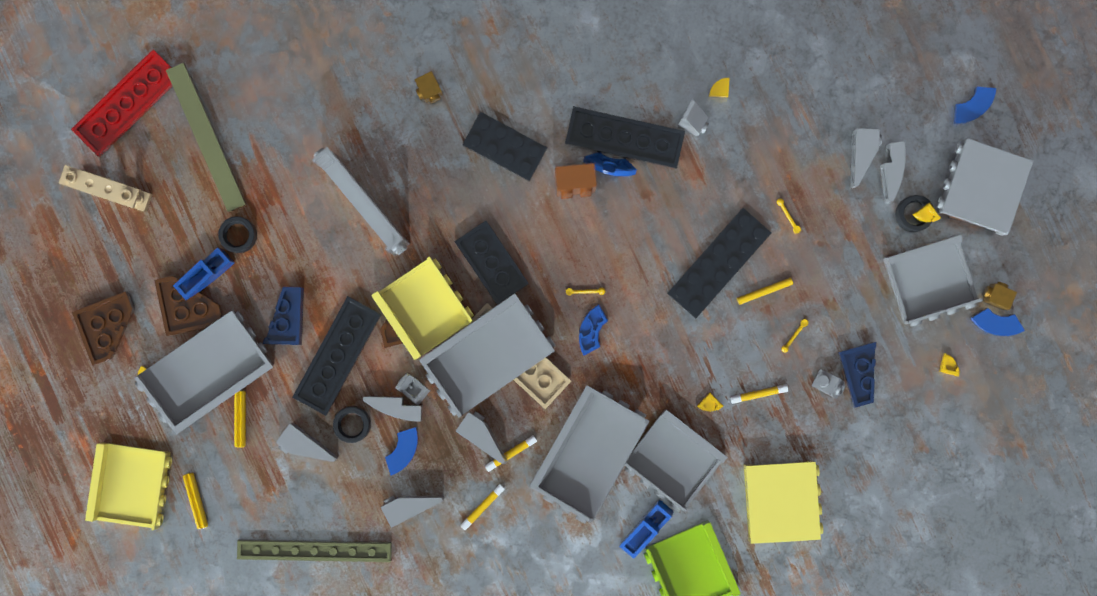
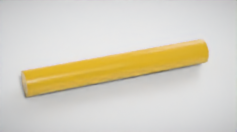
M791 277L737 297L739 305L793 285Z

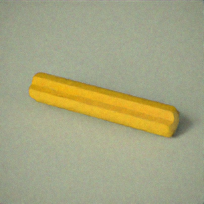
M238 391L234 394V446L237 448L246 446L245 391Z
M194 473L183 475V480L198 529L208 526Z

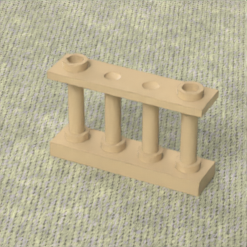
M67 165L64 166L59 184L147 212L152 197L150 193Z

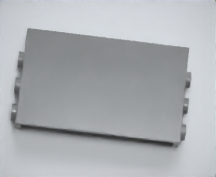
M328 147L319 149L314 154L315 157L312 161L329 175L386 244L387 247L385 249L387 252L395 256L402 254L410 244L340 158Z
M516 294L510 296L419 360L428 372L426 374L427 379L431 384L435 383L439 388L437 390L438 395L442 400L446 399L450 404L448 409L453 416L457 414L458 417H461L555 351L553 349L556 346L550 336L547 338L544 336L542 331L545 329L539 320L536 322L533 320L531 315L534 313L528 305L524 306Z
M231 310L134 378L136 380V387L139 391L145 392L148 396L146 398L151 407L157 408L160 412L158 413L159 418L164 423L167 422L176 435L273 368L274 364L266 355L267 349L261 342L258 344L255 340V332L251 327L247 328L244 325L243 321L245 319L239 311Z
M589 386L585 387L530 485L531 488L544 495V500L552 504L554 502L560 505L559 509L568 514L570 511L576 514L575 518L582 523L594 521L649 423V420L645 419L646 414L637 409L633 412L628 409L629 404L622 400L616 402L612 400L613 395L603 390L600 393Z

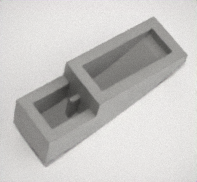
M905 141L889 143L885 146L887 163L880 165L885 203L894 201L903 179L906 158Z
M363 397L364 402L384 414L408 421H422L423 405H404V397Z

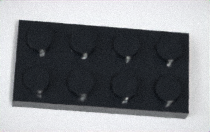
M481 111L462 146L529 182L548 149L544 145Z
M484 221L454 241L497 305L529 284L487 221Z

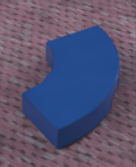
M976 87L974 95L969 101L956 104L954 124L968 123L983 115L995 98L996 88Z
M597 152L584 156L583 159L585 164L594 163L595 170L612 176L636 175L637 169L625 158L614 159Z
M599 304L585 316L580 327L579 344L583 356L600 347L598 341L599 331L608 322Z
M986 308L971 317V320L977 327L993 335L1012 336L1025 331L1015 314L1001 317L994 314L989 308Z
M416 427L397 433V447L392 454L385 457L390 475L400 472L412 460L418 445Z

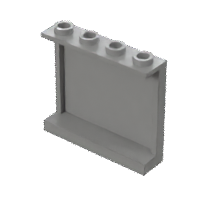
M966 138L956 146L955 153L957 155L950 164L949 171L951 173L949 179L947 178L943 184L944 193L938 199L936 205L938 208L937 213H944L995 231V234L1001 236L1008 235L1033 161Z
M961 235L883 259L904 324H911V327L922 324L923 319L935 320L941 318L940 314L947 312V315L959 312L958 308L965 306L966 309L976 307L977 302L982 301V298L977 297L960 243L963 242Z
M664 409L632 451L624 470L632 476L635 474L641 478L639 482L647 488L652 486L656 489L655 494L662 500L665 498L672 502L670 506L676 511L683 510L686 512V508L721 462L724 463L728 457Z

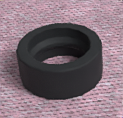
M920 195L906 197L900 201L896 208V220L900 227L910 232L922 231L929 227L932 222H922L918 225L907 222L904 217V210L908 204L913 202L920 203L923 207L928 203L933 206L931 201Z
M240 216L230 217L221 224L218 238L226 250L234 253H244L255 245L257 231L254 224ZM234 224L244 225L249 232L247 242L241 246H234L227 239V231Z
M357 406L341 409L333 421V430L336 436L346 443H356L363 440L371 428V420L368 413ZM355 413L362 418L363 429L358 435L349 436L342 431L341 421L345 415Z

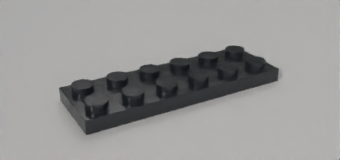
M573 106L565 144L677 169L685 131Z
M742 208L667 294L696 319L771 235V232L747 210Z
M347 296L292 398L327 416L382 314Z

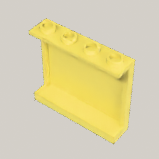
M430 256L427 260L381 291L371 295L414 360H417L472 323V317L474 316L468 306L465 308L461 303L463 298L457 290L454 292L450 287L453 283L448 275L443 276L439 269L442 268L436 258L432 260Z
M104 442L97 443L85 521L93 522L99 520L148 527L151 530L158 529L164 519V515L161 513L167 499L164 493L165 488L169 484L167 473L168 468L170 469L172 465L171 452Z
M815 461L762 465L744 464L748 541L751 544L821 540L823 524L820 523L819 515H822V505L818 503L821 488L820 484H817V476L820 475L819 465H816Z

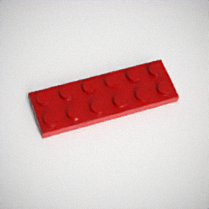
M153 49L71 130L98 157H101L173 87L166 72L167 69L172 67Z

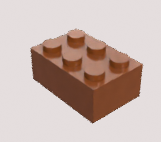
M594 163L555 167L557 197L561 196V199H571L573 195L579 194L580 197H591L597 187Z

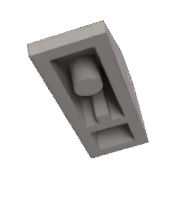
M691 100L678 127L698 137L700 132L704 134L709 125L706 122L708 116L695 101Z
M856 128L853 131L850 188L859 186L879 150V146L882 145L880 129Z
M476 411L474 414L468 412L456 432L501 464H506L508 461L489 425L483 421L485 417Z
M294 422L288 425L276 441L279 444L278 448L286 454L289 452L295 455L331 462L339 458Z
M393 495L384 500L385 504L381 506V509L392 528L437 505L444 500V497L399 496L395 498Z

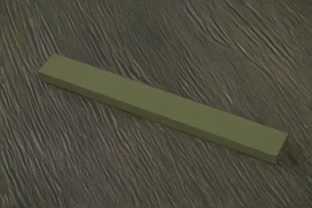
M185 63L167 69L168 77L227 211L230 212L247 205Z
M238 539L237 559L391 562L392 542Z

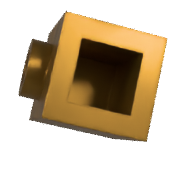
M432 71L414 79L418 86L415 90L420 100L424 98L426 103H434L441 99L440 96L443 93Z
M1002 282L990 284L983 292V302L1002 310H1010L1017 292L1009 289V285Z

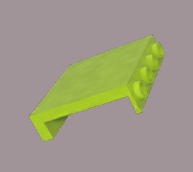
M709 520L645 547L647 552L643 554L647 563H652L654 570L651 572L655 582L660 581L662 586L659 589L661 596H738L741 594Z

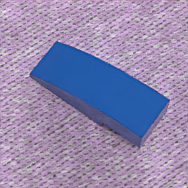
M217 247L205 260H200L173 286L185 300H188L221 276L235 262L223 249Z
M659 499L637 523L619 547L634 559L671 519L674 511Z

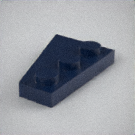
M282 288L275 307L276 311L273 320L270 321L269 331L264 338L263 344L302 345L304 288Z
M876 342L838 352L854 408L874 403Z

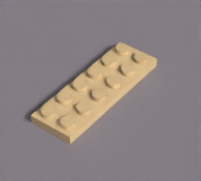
M486 303L472 318L473 322L493 308ZM546 357L514 379L544 409L571 382Z

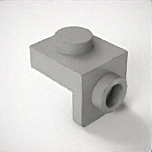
M820 369L812 387L837 399L844 392L845 382Z
M409 373L401 377L395 387L418 406L430 392L425 385Z

